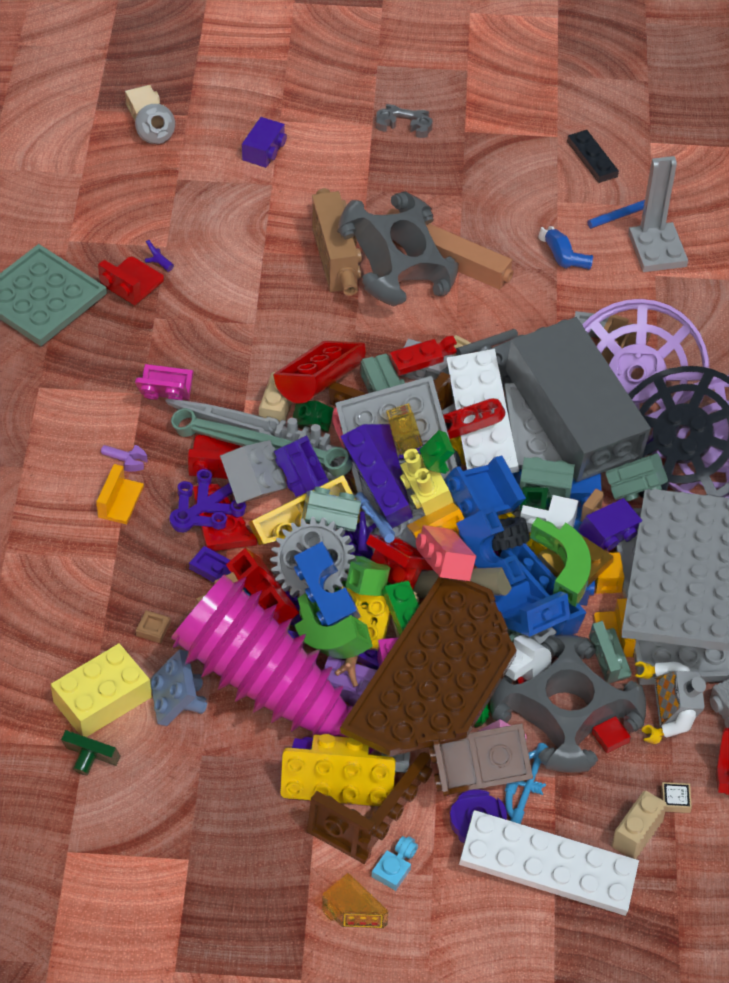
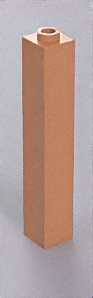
M391 208L386 215L398 214L400 211ZM426 225L444 259L452 257L459 264L458 272L499 290L506 282H510L514 270H512L513 259L434 225ZM392 240V242H393L394 244H396V245L402 247L399 243H397L396 241Z

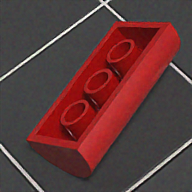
M322 341L273 374L278 391L287 400L294 403L309 401L361 364L366 354L365 343Z

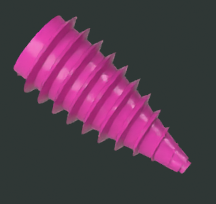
M224 574L171 637L175 641L173 648L181 646L188 651L185 665L199 660L204 664L201 678L214 672L221 677L218 690L228 685L238 689L235 702L246 696L255 700L252 714L264 707L272 710L271 724L283 717L292 721L291 732L298 727H303L312 731V738L314 735L323 734L347 737L340 733V726L352 710V705L347 706L340 696L343 686L334 688L328 678L332 671V666L320 670L315 663L320 649L307 654L302 648L306 634L293 639L288 633L292 619L278 624L273 618L276 605L264 610L258 604L261 591L251 596L243 591L246 577L232 582ZM369 747L368 755L372 753L373 748Z

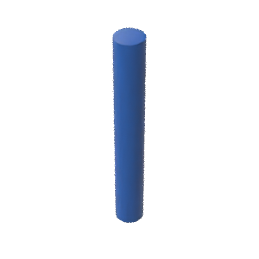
M645 200L587 221L588 226L592 229L641 211L644 208Z

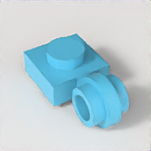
M402 836L395 847L398 855L396 856L387 850L372 870L371 877L396 891L411 870V864L404 859H412L418 849L415 839L410 836L407 838Z

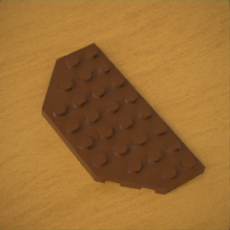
M438 577L340 726V733L388 756L434 746L433 740L439 739L440 744L467 738L516 658L517 653L514 642H511L508 635V628L501 611L499 612L492 590L472 581Z

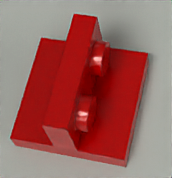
M370 534L366 542L367 545L375 549L371 561L377 564H386L390 567L388 582L391 584L409 581L413 590L422 569L433 570L418 552L417 548L398 537H395L393 542L387 543L381 535Z

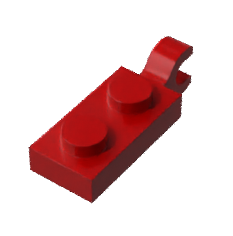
M447 336L438 344L435 339H431L390 352V360L398 376L443 363L444 356L457 352L454 345H457L454 336Z

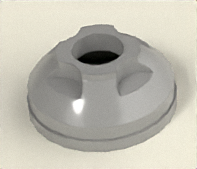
M149 104L138 112L135 119V128L139 137L145 142L161 144L172 136L175 129V119L167 107L161 104ZM154 116H160L163 119L164 125L162 128L156 129L152 126L151 120Z

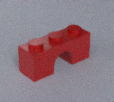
M244 548L226 564L230 572L235 574L237 580L246 577L244 587L252 595L261 591L258 604L264 610L276 605L273 618L278 624L293 619L299 614L295 605L258 555Z

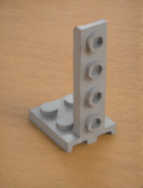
M675 156L652 159L641 225L629 227L628 235L643 272L683 268L688 265V258L674 223H666L677 166Z

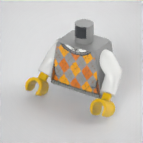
M641 661L636 662L635 666L644 667V672L641 675L636 674V677L650 679L653 674L657 676L654 678L659 724L662 727L657 729L651 725H645L642 728V732L651 734V736L643 740L654 745L661 741L662 736L668 738L689 731L695 718L705 707L703 691L706 689V683L701 678V675L698 672H690L689 667L679 662L656 663L655 666Z

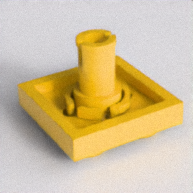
M346 588L361 615L358 620L367 624L373 645L370 649L378 651V640L385 639L391 617L384 596L360 595Z

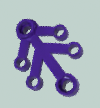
M201 469L197 472V483L199 484L197 504L188 509L189 497L193 494V485L188 481L180 482L177 489L179 506L178 509L170 514L169 521L173 529L181 533L189 531L193 526L213 527L220 530L226 526L227 516L225 514H232L235 517L243 516L246 511V503L237 504L236 500L232 501L231 504L218 503L233 493L230 483L208 496V488L212 482V473L207 469ZM203 512L214 513L212 517L198 516Z

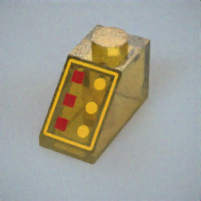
M410 403L386 410L399 454H404L408 449H415L423 445Z
M349 873L344 875L322 895V910L331 921L336 920L342 927L384 928L388 925V910Z

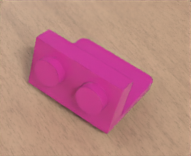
M145 364L143 378H136L135 384L140 393L147 399L157 400L158 397L189 401L194 372L188 369Z

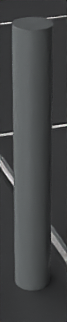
M512 329L456 348V355L473 353L487 345L494 346L512 340L518 336V332L516 329Z

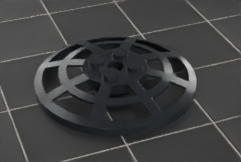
M700 366L669 368L643 380L628 394L633 399L636 394L652 382H654L658 390L657 393L652 395L642 405L639 411L650 428H653V441L646 444L642 458L656 450L666 458L664 470L668 482L661 485L662 490L667 491L669 483L688 484L701 481L707 493L706 495L724 498L729 495V481L716 490L710 478L729 459V432L727 441L714 437L713 426L714 423L727 418L729 427V405L719 394L708 388L713 377H717L729 384V376ZM676 373H704L698 385L679 384L667 387L663 380V377ZM680 391L694 392L689 404L681 403L675 405L671 394ZM704 395L716 401L722 409L707 414L699 406ZM662 399L666 410L657 419L645 416L648 409L656 401ZM682 428L690 430V435L685 439L677 437L678 431ZM711 447L722 450L723 452L718 459L706 468L701 458ZM692 462L697 472L690 475H672L676 463ZM645 490L638 492L641 498H644Z

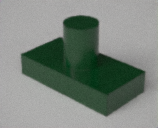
M65 730L61 738L67 749L79 753L73 770L82 775L88 776L95 759L117 766L121 757L116 747Z

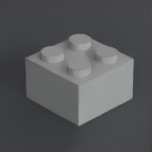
M270 440L246 445L220 455L237 504L262 498L287 488L285 475L276 464L275 448Z

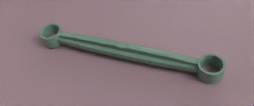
M188 408L177 410L171 418L172 426L182 437H189L199 433L240 446L270 440L275 450L293 442L240 427L198 419L194 412ZM192 418L189 425L178 427L182 420ZM313 447L320 464L326 466L331 475L339 477L350 471L352 460L344 448L334 447L324 451ZM346 457L340 466H330L335 458Z

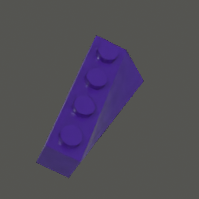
M363 424L340 436L345 450L381 514L392 529L412 519L413 514L407 490L400 479V476L403 474L390 424Z

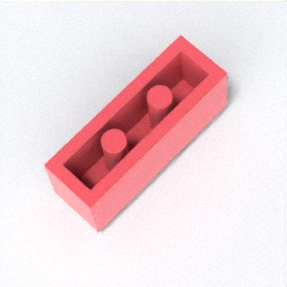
M423 525L421 533L416 538V548L438 576L470 581L476 555L453 529Z

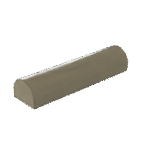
M502 567L478 568L472 571L470 581L491 589L494 596L507 595L512 589ZM421 571L413 588V592H416L417 597H419L418 599H424L439 576L435 571Z

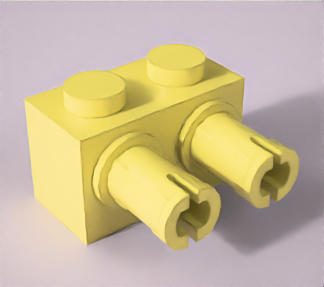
M408 449L404 453L406 462L400 464L403 471L400 479L406 490L412 489L414 494L410 497L416 509L422 508L427 516L454 503L441 474L428 470L424 465L422 455H419L416 449Z

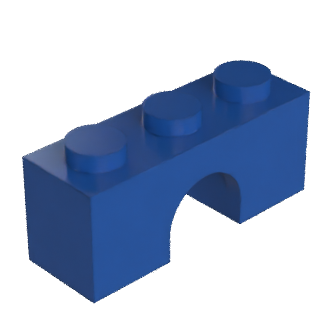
M494 507L481 510L456 523L461 539L476 555L474 565L477 569L502 567L510 585L526 579L516 554L507 558H500L493 551V538L498 533L504 531Z
M323 542L294 556L297 562L294 569L300 580H306L309 586L305 589L306 594L312 604L317 603L320 611L316 612L323 626H333L350 615L357 619L361 617L346 588L333 593L324 590L326 579L338 572V569Z

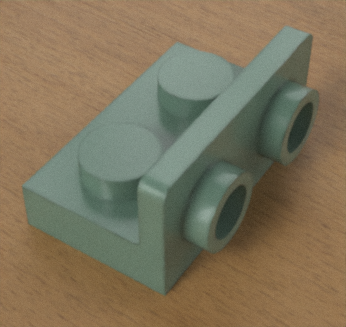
M603 621L593 623L589 639L596 649L595 655L605 681L612 683L630 678L632 673L615 629L606 630Z

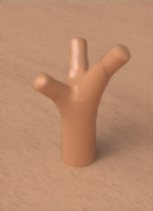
M359 655L347 658L344 664L335 671L337 676L348 671L353 687L358 686L355 668Z

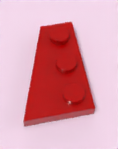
M218 483L209 485L208 496L220 489ZM193 486L195 504H197L199 486ZM228 497L218 502L224 504H231ZM203 512L198 516L212 517L214 513ZM225 514L227 516L226 526L220 530L213 527L200 526L205 546L213 551L257 545L258 539L254 533H250L247 529L246 522L241 516L235 517L232 514Z

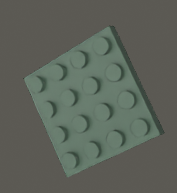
M38 244L0 273V320L39 346H42L107 294V289L101 283Z

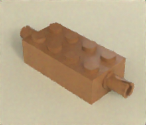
M322 188L312 195V231L329 291L344 290L345 295L352 296L358 292L357 279L361 278V270L358 262L362 261L360 248L355 247L357 245L355 235L345 240L337 232L341 214L346 207V201L341 199L339 191L330 192L329 189Z

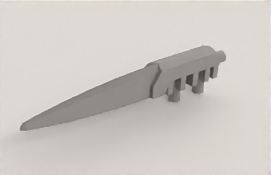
M175 399L165 400L168 405L178 410L182 408L191 409L199 419L240 427L290 441L298 440L307 435L312 447L324 451L337 447L330 445V434L325 433L324 437L321 436V427L318 424L311 426L310 433V428L306 426L303 431L298 430L297 419L289 418L286 427V421L281 420L279 422L277 419L268 416L263 418L197 402Z

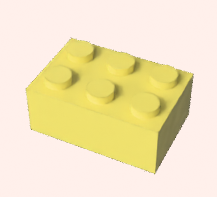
M120 643L51 683L54 704L79 735L88 737L152 698L150 679Z

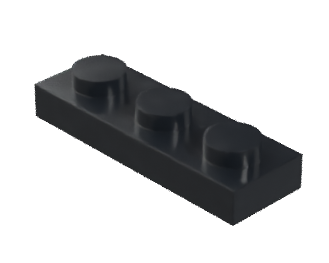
M588 130L568 135L567 143L598 183L618 177L619 170Z

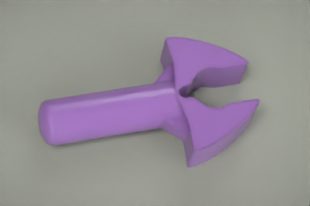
M106 445L101 448L102 455L124 461V469L128 472L143 470L144 465L141 461L148 462L147 454L137 445L129 452Z

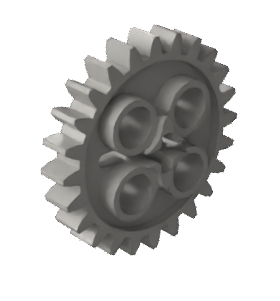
M314 517L311 518L310 524H307L302 518L300 527L291 523L293 530L291 532L283 529L282 531L286 537L284 539L276 538L280 547L272 548V551L277 556L270 558L272 564L277 565L271 571L273 574H279L275 580L279 584L283 583L281 588L285 592L290 590L292 598H295L299 593L300 596L306 593L305 589L309 587L306 580L299 579L294 569L296 565H290L289 560L291 557L302 552L297 548V544H301L307 550L311 547L308 546V541L312 537H319V543H324L330 555H338V559L335 562L338 572L326 579L324 590L333 593L336 587L342 589L343 584L341 582L343 580L347 581V572H349L350 568L349 563L357 561L356 557L350 554L355 551L353 545H348L352 541L350 536L343 537L345 534L344 529L341 527L336 530L337 525L334 521L327 526L325 518H322L320 523L317 524Z

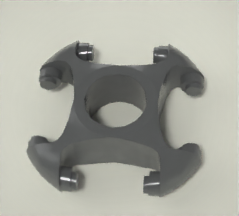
M404 191L396 193L391 197V204L400 211L398 214H370L364 209L363 202L359 200H351L346 205L341 214L337 232L345 240L355 235L370 262L373 272L362 276L365 291L393 307L403 304L407 299L406 293L400 288L399 281L430 280L434 283L433 292L435 295L445 296L450 292L457 277L459 264L452 257L444 259L437 249L426 226L434 221L432 208L413 194ZM392 240L399 243L403 247L407 255L399 251L392 242Z
M551 635L541 645L551 652V658L556 656L558 659L546 670L522 684H512V679L505 675L490 699L491 715L493 720L501 719L507 723L512 717L511 712L514 711L541 729L557 748V750L553 747L550 749L545 748L539 754L538 758L546 766V769L564 773L588 772L596 764L598 758L593 751L581 750L578 745L592 732L593 727L615 716L617 718H624V726L629 732H636L644 726L646 717L645 693L642 685H639L637 682H628L622 691L613 687L594 673L581 660L585 658L590 659L596 652L594 645L588 638L576 635ZM557 693L575 694L583 699L588 706L580 710L569 711L554 705L549 697Z

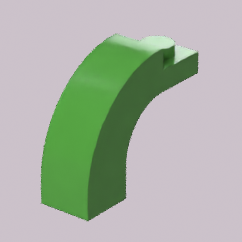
M537 517L532 524L530 538L554 551L564 563L563 571L555 580L553 594L560 591L567 593L569 604L576 607L585 594L589 581L591 556L588 546L577 530L566 522L559 530L553 523L543 521Z
M306 593L298 598L299 614L303 620L295 624L299 636L306 634L304 642L316 650L320 649L321 653L335 659L351 658L373 647L367 624L350 615L333 626H323L316 612L320 611L317 603L312 604Z

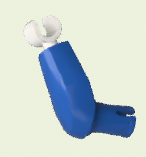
M549 226L548 230L541 227L538 238L547 243L559 266L565 269L570 268V266L591 269L593 255L573 252L566 235L554 229L553 226Z

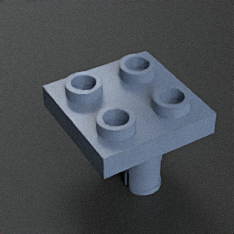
M179 649L150 679L154 710L159 725L168 726L183 710L202 714L207 708L206 698L204 696H196V691H199L203 685L201 674L192 673L190 663L185 665L188 651Z

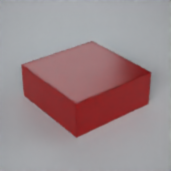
M616 716L592 729L593 736L606 753L630 743L631 736Z

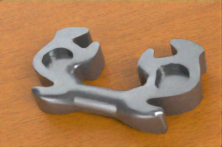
M386 104V109H380L376 113V129L386 132L387 126H391L394 129L397 117L413 119L410 123V132L416 131L415 137L417 138L428 137V133L432 130L433 121L429 117V111L426 110L413 111L402 109L392 104Z

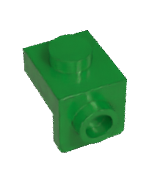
M438 430L419 451L428 470L446 474L449 471L446 461L455 451L447 433Z

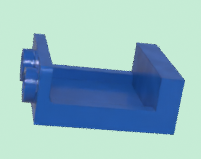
M502 455L494 457L485 466L462 471L460 466L455 467L444 478L464 518L490 507H494L497 516L513 512L526 499Z
M526 580L511 585L512 589L507 595L494 596L496 606L499 612L501 611L507 628L529 637L570 619L567 593L560 591L541 599L531 595L529 581Z

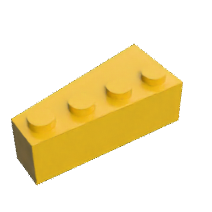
M344 475L320 486L321 488L329 489L330 495L339 496L340 492L353 494ZM306 493L248 522L252 532L258 539L259 545L276 542V538L284 539L286 536L282 530L293 531L291 523H294L297 527L301 526ZM361 510L359 511L357 523H360Z

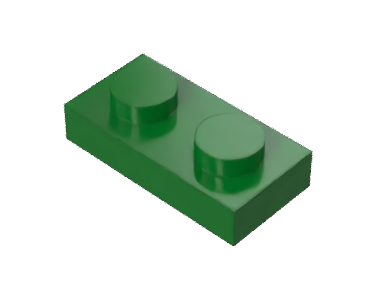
M409 581L387 585L382 590L399 635H401L419 607Z

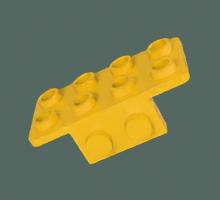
M330 734L314 735L311 750L285 748L283 750L281 796L289 799L311 800L315 792L319 791L324 795L333 797L339 803L380 806L394 788L396 760L389 756L368 755L369 746L350 737H336Z

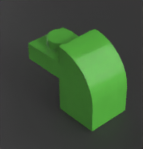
M355 556L357 561H351L345 587L360 595L382 596V590L387 585L390 567L386 564H377L363 556Z

